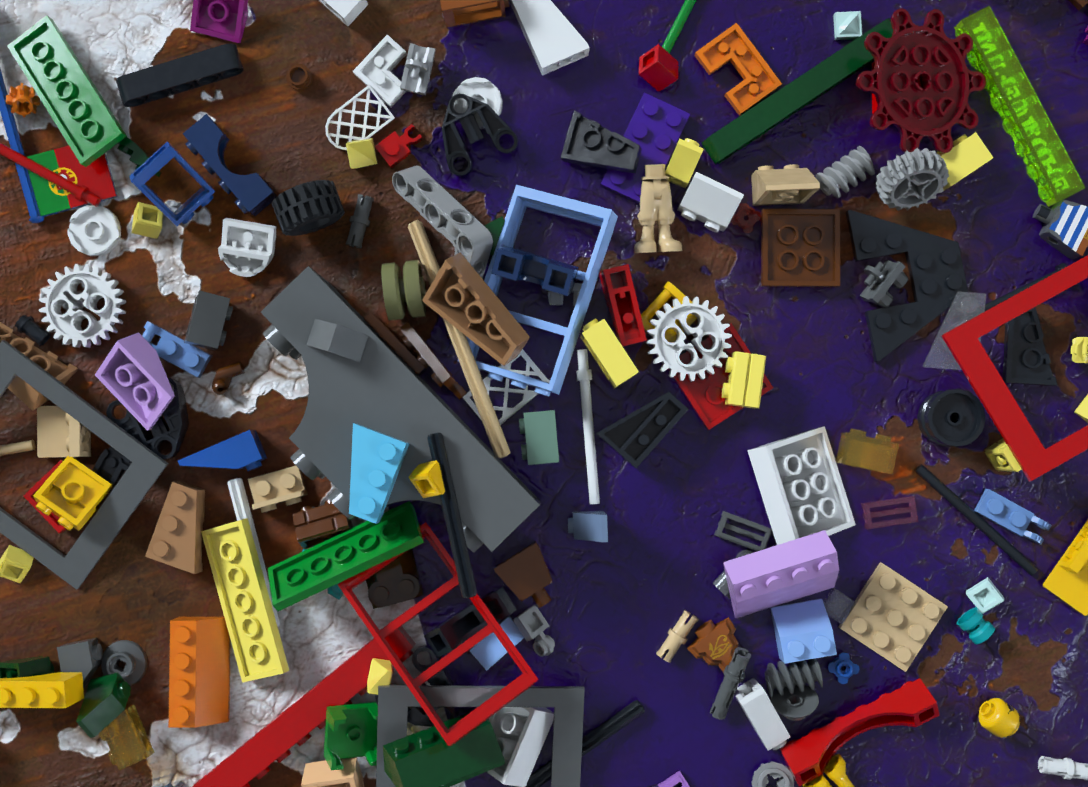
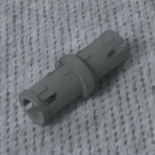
M358 194L354 215L350 216L349 222H351V227L346 241V245L356 246V248L362 249L366 227L370 225L368 219L374 198L366 195L363 197L364 195Z

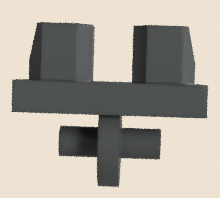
M886 260L884 264L879 262L875 268L867 265L864 269L865 274L868 276L864 281L867 287L860 294V297L864 301L873 302L880 307H888L893 301V296L887 292L892 285L894 288L900 289L909 280L903 272L906 266L899 261L894 263L890 260Z

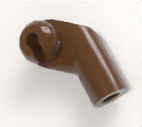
M240 361L217 370L212 382V389L215 394H225L232 378L245 373Z

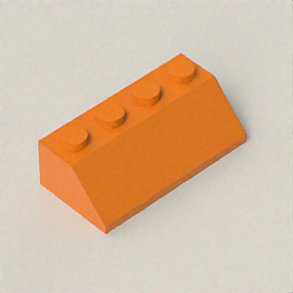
M177 617L171 620L169 728H196L229 722L230 636L225 617Z

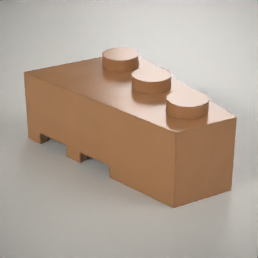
M182 481L172 482L145 557L192 574L203 571L202 547H204V541L201 531H203L205 514V489Z

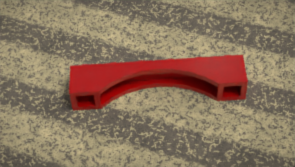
M920 678L915 681H908L901 688L891 693H884L877 700L867 705H860L853 712L835 718L830 724L822 728H815L808 735L798 740L789 741L784 747L780 748V751L798 786H801L823 775L828 762L836 751L855 736L884 726L903 725L918 727L940 716L938 705Z

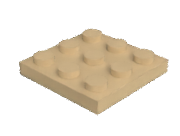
M880 562L838 628L906 672L948 606Z

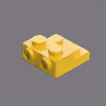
M68 455L33 497L38 502L36 508L42 513L49 516L52 512L59 517L57 522L69 531L73 527L80 531L96 512V506L113 487L108 481Z

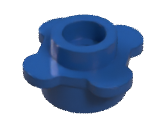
M842 652L839 654V657L828 664V671L837 676V681L840 684H846L853 674L859 673V666L850 660L849 654ZM842 666L846 667L844 671L841 670Z

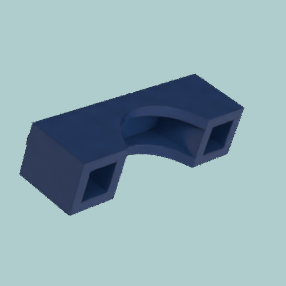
M207 114L183 133L188 140L185 145L195 156L200 154L205 161L202 162V165L211 175L216 173L221 178L218 182L228 195L233 192L238 198L235 203L244 214L249 211L253 216H256L277 197L275 192L258 173L238 175L228 170L224 160V152L229 139Z

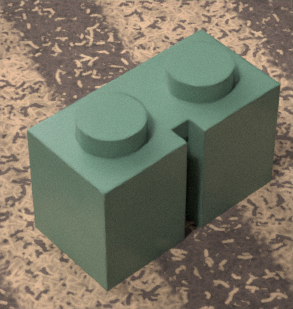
M555 410L524 413V418L519 419L520 434H525L526 444L521 445L522 460H528V465L559 462Z

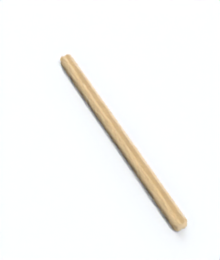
M416 220L408 224V229L431 286L440 268L422 222ZM443 318L495 457L504 458L510 454V449L468 340L462 332Z

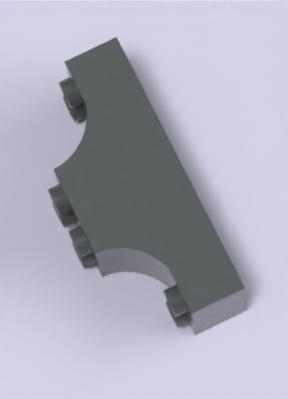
M308 266L261 311L271 323L262 333L264 337L284 356L289 354L295 360L302 356L308 375L309 395L305 414L295 432L289 437L299 449L290 458L311 480H314L317 476L321 479L328 478L336 487L328 497L334 506L347 518L352 519L354 517L349 514L353 423L410 443L386 508L395 502L406 500H421L442 505L440 495L423 498L409 479L410 474L419 464L432 461L427 439L428 435L438 432L442 433L466 544L472 552H476L483 544L492 552L540 506V500L499 458L495 457L494 452L407 365L345 298L312 268ZM315 319L334 323L368 335L361 362L307 346Z

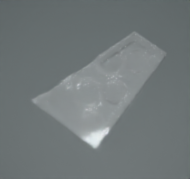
M957 291L923 367L962 370L943 340L942 335L985 311L986 293Z

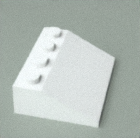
M825 426L747 450L777 545L824 530L829 536L856 525Z

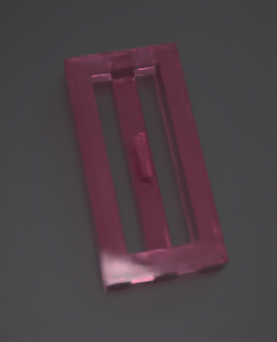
M914 496L861 503L864 511L865 529L918 522ZM907 502L910 507L870 512V508ZM911 512V517L879 522L871 521V518Z

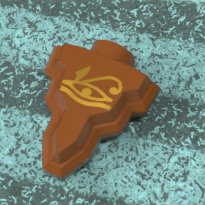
M729 617L717 624H714L712 620H708L695 630L694 633L698 638L687 649L696 659L703 658L709 665H718L724 673L725 667L731 662L734 650L738 647V642L734 636L736 628Z

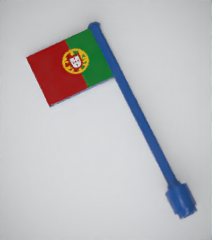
M0 69V112L11 149L25 156L13 113H11V105L6 104V95L8 93ZM70 146L27 156V158L80 187L82 185L88 187L91 193L101 197V201L118 197L106 153L87 167L80 164ZM15 163L31 223H41L46 216L90 205L85 200H77L74 194Z

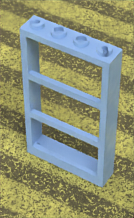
M516 185L484 280L496 296L503 279L501 276L491 274L497 249L504 245L513 248L526 207L601 227L586 273L578 271L576 280L583 281L568 328L509 311L518 323L565 336L550 383L477 361L476 357L480 347L466 336L479 371L488 372L487 377L501 382L504 377L512 380L511 385L526 389L527 385L536 387L534 392L549 397L551 392L560 394L618 216L613 210Z

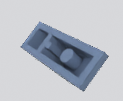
M604 511L573 512V518H568V533H573V538L576 540L608 542L607 514Z

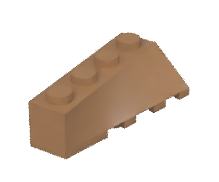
M0 322V343L2 340L7 341L65 385L77 372L78 368L74 365L69 364L67 366L57 360V355L50 351L46 353L35 347V342L27 337L25 339L20 338L12 333L13 329ZM17 375L8 387L32 411L49 401L48 398Z

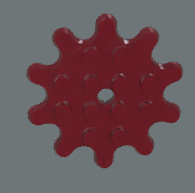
M899 8L894 11L890 19L893 29L891 38H885L878 32H872L866 37L864 46L873 56L875 66L873 71H864L859 74L856 79V86L862 91L872 92L876 97L878 106L870 118L871 127L876 130H884L891 124L896 126L900 133L899 147L902 152L905 153L906 150L913 152L916 148H919L921 139L926 136L931 140L937 152L948 153L953 148L951 128L954 124H958L965 129H973L978 124V115L970 108L968 97L971 92L984 89L986 79L981 72L970 71L966 66L965 58L967 53L973 48V40L966 33L960 34L955 39L948 38L943 30L944 15L938 9H933L926 15L923 26H917L912 22L908 11ZM918 76L924 80L923 88L917 82L915 83Z

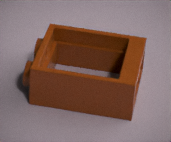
M440 0L446 28L506 17L505 8L509 7L508 0Z

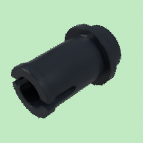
M23 315L15 324L20 334H26L39 346L44 345L51 337V333L34 322L32 316Z

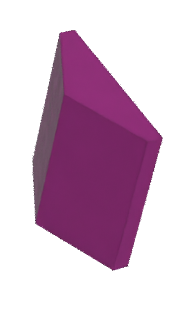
M193 0L190 31L241 43L248 17V0Z

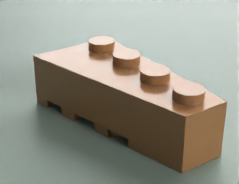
M461 252L445 260L422 301L503 366L507 365L518 357L530 336Z

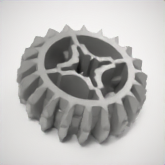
M916 148L913 152L906 150L905 154L901 156L896 155V159L888 160L887 166L881 167V173L876 176V189L880 199L889 208L895 207L897 211L902 208L909 210L913 206L918 208L923 203L928 204V200L936 199V194L943 192V187L948 184L947 178L949 174L944 159L935 150L929 151L928 148L922 151Z

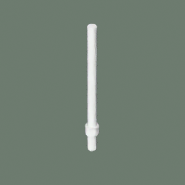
M587 349L577 350L579 370L576 371L577 381H580L590 504H600L590 389L592 370L589 369Z

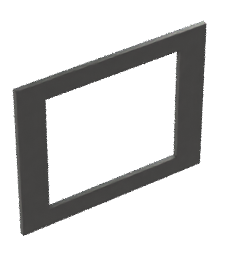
M2 340L0 343V398L17 375L132 462L66 556L0 507V533L77 590L169 463L7 341Z
M407 685L378 686L376 787H396L384 771L383 745L407 737L408 707H421ZM419 686L432 707H479L505 687ZM531 686L504 706L554 707L551 787H580L584 686Z

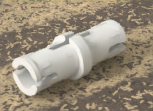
M1045 756L1039 758L1038 769H1040V773L1062 776L1063 779L1067 780L1072 778L1088 780L1087 763L1075 762L1071 758L1055 759Z

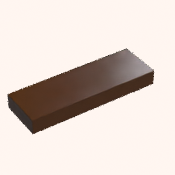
M372 312L365 317V321L417 375H422L427 370Z

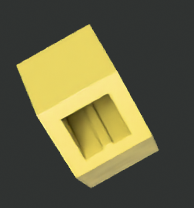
M679 138L665 171V175L669 176V179H667L669 182L683 188L687 187L704 150L699 147L698 142L688 138L685 140Z

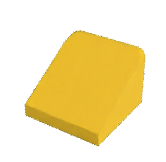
M437 460L419 464L410 474L409 479L423 498L443 495L445 493L440 465Z

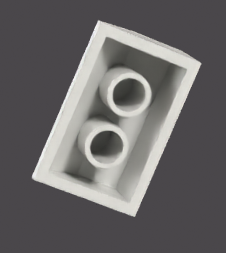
M503 707L492 715L488 721L493 727L505 759V764L489 770L487 773L504 785L526 787L553 723L554 713L546 707Z

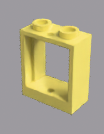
M595 318L583 326L582 330L584 332L580 338L614 389L639 372L605 319L598 322Z

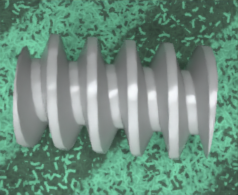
M859 145L857 150H852L848 156L844 155L840 158V162L835 161L832 164V168L826 167L823 173H817L816 179L820 182V189L827 196L833 194L838 199L841 197L840 188L845 193L849 192L848 183L856 187L858 185L856 177L861 181H865L866 175L864 172L866 171L872 176L875 174V170L869 154Z

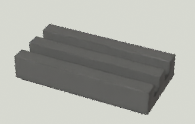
M722 511L721 519L714 535L760 551L766 549L772 529ZM729 518L765 532V535L763 537L726 523V520ZM723 528L762 541L761 546L722 533Z

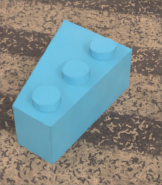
M353 423L349 514L375 524L381 521L410 443Z

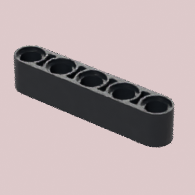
M224 44L120 76L116 79L123 106L135 107L239 75L244 69L237 46L235 44Z

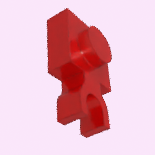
M413 124L404 130L402 136L399 137L396 131H394L375 146L390 168H393L411 154L408 148L409 145L417 144L423 140L420 134L416 138L409 137L410 132L415 130Z

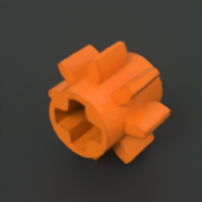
M23 83L15 88L9 87L10 95H6V104L11 105V113L16 112L23 117H26L31 112L37 113L36 105H40V98L34 96L35 90L33 87L30 88Z

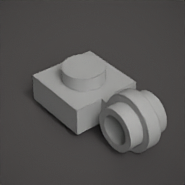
M536 604L530 606L513 619L527 642L535 638L533 649L537 655L548 656L553 652L555 647L554 640L549 635L543 633L549 627V624Z

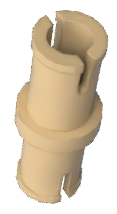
M687 610L683 611L674 628L668 630V637L656 652L662 658L668 649L669 652L663 660L669 663L681 644L687 642V635L699 620L693 615L688 623H686L691 614Z

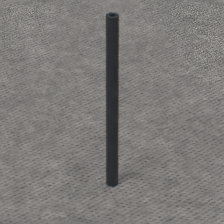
M920 464L915 469V472L1029 575L1033 576L1038 571V568L925 466Z

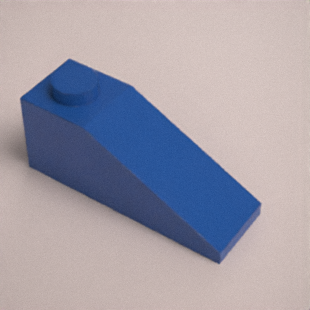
M248 430L180 459L178 463L179 466L229 469L246 468L247 471H251L261 467V461L268 458L256 430Z

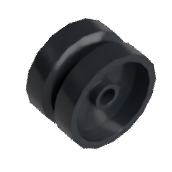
M962 389L937 391L929 395L920 405L917 415L918 426L923 436L931 443L943 447L964 446L973 442L982 433L986 421L985 410L980 400L971 392Z

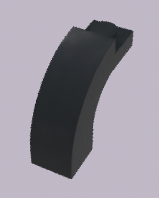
M503 587L481 597V600L496 621L511 615L517 610ZM471 603L429 631L424 637L437 658L453 651L488 624L473 603Z

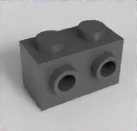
M199 290L196 293L184 343L214 351L218 349L219 345L223 346L227 331L223 330L225 320H230L233 306L229 305L230 298Z

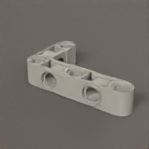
M413 166L395 172L392 176V183L397 193L420 212V215L439 233H442L455 247L454 255L461 252L483 279L493 245L492 235L489 230L420 166Z

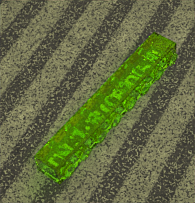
M990 5L963 18L954 27L955 36L966 33L972 38L973 48L967 53V59L971 66L975 67L976 71L981 72L985 76L986 85L984 89L987 90L991 97V105L1000 114L1005 132L1011 135L1015 143L1016 153L1023 158L1028 176L1035 181L1040 199L1046 202L1049 207L1085 189L1079 174Z

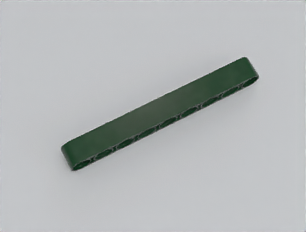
M890 18L879 23L705 139L701 145L714 164L718 165L872 63L874 58L866 50L864 41L868 34L872 32H878L885 38H891L893 29Z

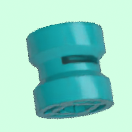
M977 607L965 612L957 621V625L963 631L969 633L970 640L976 645L987 640L995 631V627L989 621L983 619V614Z

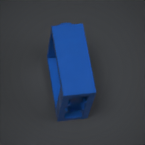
M168 141L129 176L131 182L176 226L180 223L186 224L194 216L193 212L200 205L202 207L206 206L214 197L212 195L215 192L213 187ZM172 158L202 186L175 212L146 184Z

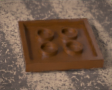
M762 209L761 287H840V209Z

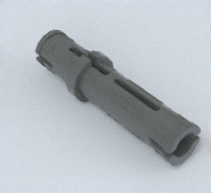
M738 647L734 650L731 662L724 669V679L710 709V714L716 719L723 720L726 718L737 687L745 678L744 671L751 658V654L744 648Z

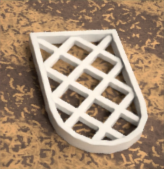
M368 85L331 114L325 126L326 136L329 142L336 148L347 150L346 147L338 146L339 138L349 139V142L352 139H369L395 119V117L373 88ZM370 90L378 99V101L369 100ZM367 91L366 99L358 98L361 94ZM353 101L352 110L343 109ZM356 101L366 102L365 112L355 111ZM369 103L378 104L377 114L368 113ZM381 106L384 107L389 115L381 114ZM339 112L338 121L331 120ZM342 112L352 113L351 123L341 122ZM355 114L364 115L363 125L354 124ZM367 116L377 117L376 127L367 125ZM380 118L388 119L385 123L379 126ZM329 123L338 124L337 134L329 133ZM341 125L350 126L349 136L340 135ZM353 127L363 128L362 138L352 136ZM366 128L374 129L372 133L365 137ZM330 136L336 137V143L332 141Z

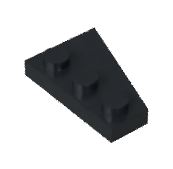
M1036 307L1005 323L1003 381L1005 383L1058 386L1056 377H1053L1049 364L1051 363L1050 356L1046 353L1042 338L1044 335Z

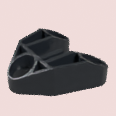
M460 93L454 95L449 101L442 124V135L450 171L455 175L465 176L471 172L473 162L456 125L457 123H461L470 144L484 138L474 117L477 113L487 134L490 135L499 151L512 153L518 147L519 141L517 135L488 104ZM460 98L468 102V109L464 113H457L454 109L455 101ZM504 134H510L514 138V144L509 149H504L500 146L499 141ZM458 157H464L468 161V167L463 172H458L454 168V161Z
M168 378V380L174 387L175 396L162 413L170 429L169 431L162 416L159 417L151 429L154 438H152L150 431H147L127 409L126 416L121 420L117 419L114 416V409L118 405H123L119 400L110 403L106 411L107 417L162 459L174 458L179 453L189 427L186 398L182 385L172 378ZM164 440H168L172 444V451L168 455H163L160 452V446Z
M423 645L415 650L412 656V663L420 673H423L441 658H437L429 645ZM421 651L430 653L432 657L431 663L421 665L417 661L418 653ZM446 667L427 681L430 685L454 686V682ZM375 695V702L377 703V705L378 695ZM408 707L407 722L417 726H434L422 707ZM433 707V708H434V710L436 711L437 709H439V708H441V707ZM445 707L450 711L451 715L448 720L455 717V707Z

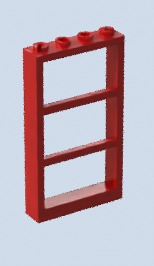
M425 522L422 525L419 523L422 537L428 540L453 575V578L379 630L352 591L405 552L354 575L337 585L447 745L451 747L538 682V678L478 594L469 599L488 625L416 678H412L385 638L459 585L453 559ZM494 633L523 674L448 729L419 686Z

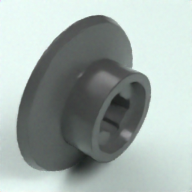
M116 641L104 651L101 659V669L104 676L119 673L129 686H132L145 675L147 656L142 647L133 641ZM120 660L126 662L124 669L118 666Z
M795 685L793 694L789 692L787 687H784V693L780 696L778 690L775 689L773 697H771V703L782 716L789 720L799 721L816 710L819 698L815 690H811L808 685H805L804 692H801L799 687Z

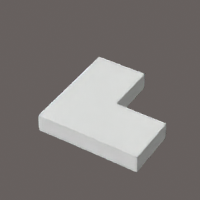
M386 35L354 69L353 73L366 86L370 85L379 98L392 108L406 91L400 89L401 81L391 71L407 53L391 37Z

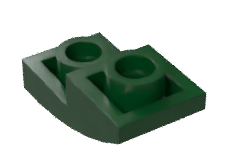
M128 137L118 143L117 149L131 156L129 160L137 165L135 170L150 158L147 152ZM159 170L155 175L160 177L162 173Z

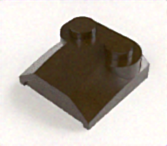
M409 549L366 580L368 598L372 603L373 609L408 601L424 595L413 549Z

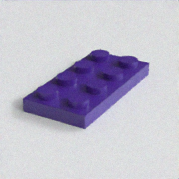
M644 92L623 136L642 148L636 173L607 169L600 186L640 204L641 177H645V165L665 164L666 167L690 113Z

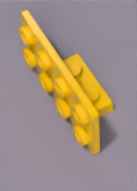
M1088 520L1043 583L1044 588L1084 616L1088 615Z

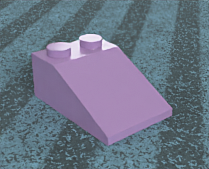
M140 333L117 340L95 374L147 431L152 429L175 396L157 351Z

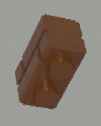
M330 499L324 502L325 505L318 507L305 506L299 510L300 512L292 515L298 543L304 549L313 547L353 528L351 519L343 515Z

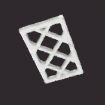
M523 349L518 357L507 365L503 366L501 364L499 368L528 377L529 375L539 376L542 381L550 383V380L545 377ZM519 356H522L527 362L526 371L511 370V363ZM489 377L483 379L488 395L489 391L505 392L503 407L493 406L494 410L503 411L502 418L498 420L500 425L539 394L528 390V385L524 390L510 389V379L507 378L505 388L490 387L492 379ZM469 391L463 396V399L481 419L476 405L470 399L472 394ZM508 392L524 394L523 400L514 408L507 407Z

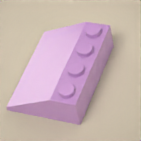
M825 530L723 562L735 618L834 588L839 573L837 551Z

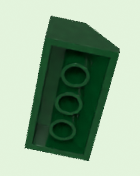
M470 712L443 723L449 729ZM488 719L451 747L447 745L435 726L383 745L384 771L396 787H451L505 764V759L493 727Z

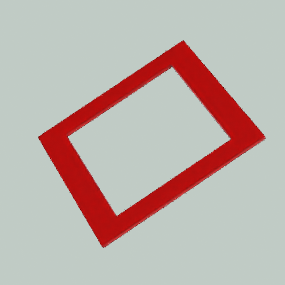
M1088 255L942 335L943 340L1029 482L1087 450L1088 425L1045 449L978 338L1087 279Z

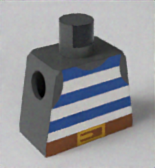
M1068 200L1055 203L1052 209L1040 204L1033 214V218L1044 223L1039 233L1040 238L1071 260L1083 256L1088 246V206Z

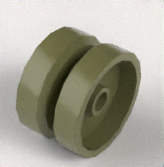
M405 261L403 278L400 267L395 262L382 264V289L388 320L403 319L405 316V303H407L408 312L412 318L426 317V304L422 301L426 294V285L420 261Z

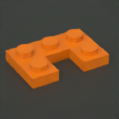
M737 23L695 52L694 56L708 75H711L730 61L744 79L725 94L726 99L739 116L782 85L781 81Z

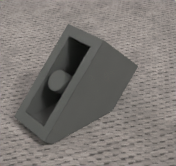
M97 638L66 643L57 647L61 672H82L83 688H85L101 665L103 657L102 646L98 644Z

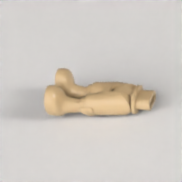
M665 164L645 165V177H641L640 212L637 215L643 230L640 241L634 246L635 253L657 252L654 240L655 221H657L659 227L658 252L682 251V243L674 240L670 232V225L674 221L675 213L672 208L669 180H667L669 176L665 175Z

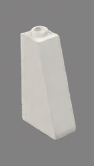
M509 0L542 76L589 56L588 43L551 0Z

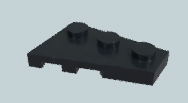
M574 110L561 159L563 162L636 173L642 148L635 142L616 132H611L602 127L601 124L583 117L582 114Z

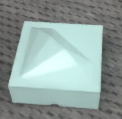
M861 11L834 13L835 40L857 39L862 35Z
M988 577L966 590V595L982 614L1004 601L1003 595Z

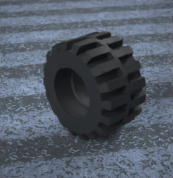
M316 180L297 185L278 195L272 202L282 233L289 236L304 235L323 229L338 221L345 213L335 184L330 180Z

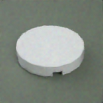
M474 77L464 80L455 89L453 96L459 93L470 96L488 104L500 116L503 104L501 94L491 81L485 78ZM462 98L456 100L454 103L455 111L457 113L466 112L468 102ZM478 113L475 114L474 117L480 129L485 128Z
M84 206L79 208L69 221L68 237L71 244L78 251L89 256H102L110 253L120 240L121 225L119 220L111 210L105 207Z

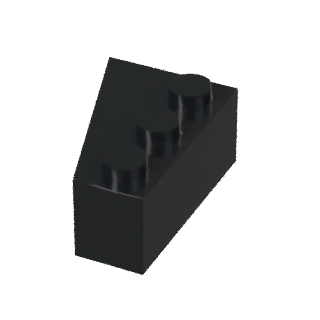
M667 392L599 431L596 435L632 467L637 468L687 412L688 408L670 392Z

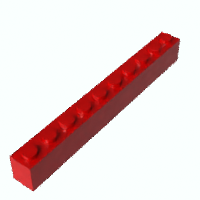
M402 626L385 638L402 663L413 654L411 649L416 643ZM375 638L224 759L192 787H250L248 782L255 776L259 780L271 770L269 765L275 760L278 763L283 761L291 754L289 749L297 743L300 747L312 737L309 733L315 727L321 730L326 725L327 706L352 704L353 702L350 699L357 693L362 696L367 692V681L372 659L389 660Z

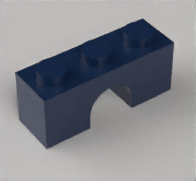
M504 245L497 249L491 274L515 281L525 280L541 285L542 289L568 296L573 291L579 267Z

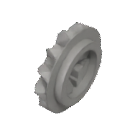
M774 761L761 764L754 771L751 781L752 787H766V784L769 783L767 779V774H769L774 779L779 778L776 782L777 787H794V779L790 770L783 764Z

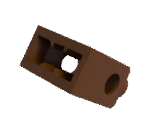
M537 541L494 567L498 576L520 601L532 596L536 605L540 608L552 600L544 588L553 582Z

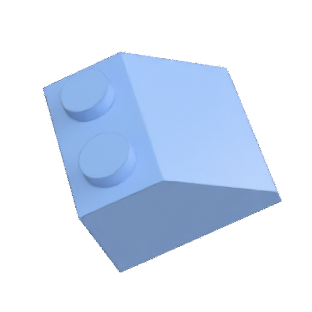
M822 599L770 608L779 659L785 664L837 655L832 626Z

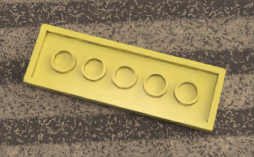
M248 518L201 531L242 683L290 671Z

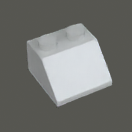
M696 172L677 210L682 212L681 216L690 221L697 219L705 223L704 227L713 232H718L719 230L724 232L744 194Z

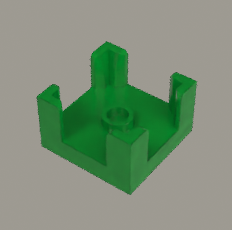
M376 702L327 706L324 757L331 771L344 769L341 759L365 756L371 766L377 765L378 705Z

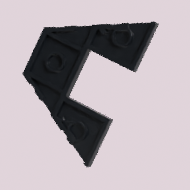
M848 210L846 211V218L855 262L905 253L915 301L913 303L865 312L874 362H877L968 293L958 242Z

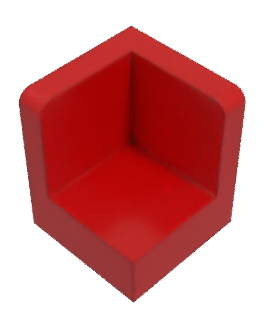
M656 45L639 57V75L657 91L663 90L678 80L679 63L661 45Z

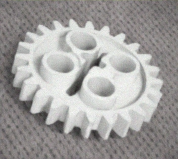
M75 264L74 271L66 266L64 267L65 275L55 272L58 280L48 279L47 281L52 287L50 289L42 288V291L47 294V298L39 299V301L46 303V307L39 309V312L47 314L41 320L44 323H50L46 330L48 332L56 331L54 339L61 340L63 338V344L70 345L72 343L73 347L80 348L81 344L86 348H90L91 341L95 345H101L100 337L110 340L108 332H118L114 324H123L118 315L126 314V311L120 309V305L125 304L126 300L118 298L124 291L115 289L119 282L110 280L112 276L110 273L105 272L102 274L103 269L96 267L93 270V267L89 264H86L84 269L81 265ZM84 282L85 289L81 294H78L77 286ZM68 291L73 298L82 301L87 309L100 316V321H97L91 313L83 311L82 306L69 299L65 292ZM100 298H104L105 306L98 310L97 302ZM67 302L69 306L68 311L62 314L61 306ZM87 318L89 325L85 330H82L81 322Z
M688 296L683 297L682 304H680L676 298L673 300V308L666 303L663 305L665 313L659 310L655 312L659 320H650L655 329L647 330L646 333L652 335L653 339L646 341V344L653 345L654 349L650 350L648 354L657 355V358L653 361L654 364L663 363L660 369L661 372L670 369V378L679 373V381H683L686 374H688L690 381L695 380V374L700 379H705V370L710 375L714 374L713 365L716 367L723 366L718 359L728 358L723 349L731 348L730 344L725 343V339L732 337V334L724 333V329L730 325L721 324L720 321L725 315H715L717 306L708 309V300L699 305V297H695L692 303H690ZM689 314L695 315L698 319V324L695 328L689 327L686 323V318ZM676 319L679 320L684 332L687 335L692 334L694 336V338L691 340L692 344L684 343L683 340L686 339V335L676 325ZM667 329H673L676 332L677 338L674 343H670L665 339V331ZM704 335L709 336L713 341V345L709 350L704 349L701 345V339ZM693 345L703 355L702 359H700L697 356V352L694 349ZM682 350H686L691 354L689 364H683L680 361L679 355Z

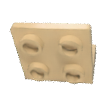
M40 406L37 408V456L39 458L67 457L68 455L69 457H91V431L58 406Z

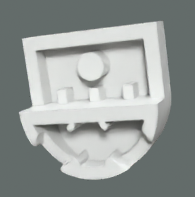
M225 218L222 227L221 246L218 247L220 260H223L230 268L229 271L235 275L242 277L256 275L268 266L274 256L277 226Z

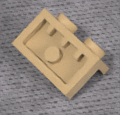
M297 466L248 479L254 500L252 508L253 510L260 508L261 513L277 509L276 504L286 501L287 506L302 502L301 496L308 495L302 471Z

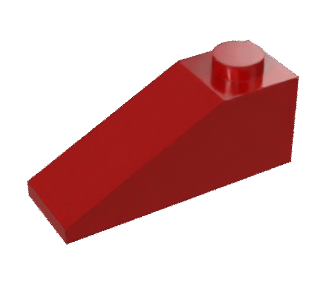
M629 264L600 271L599 276L604 297L620 344L626 346L647 341Z

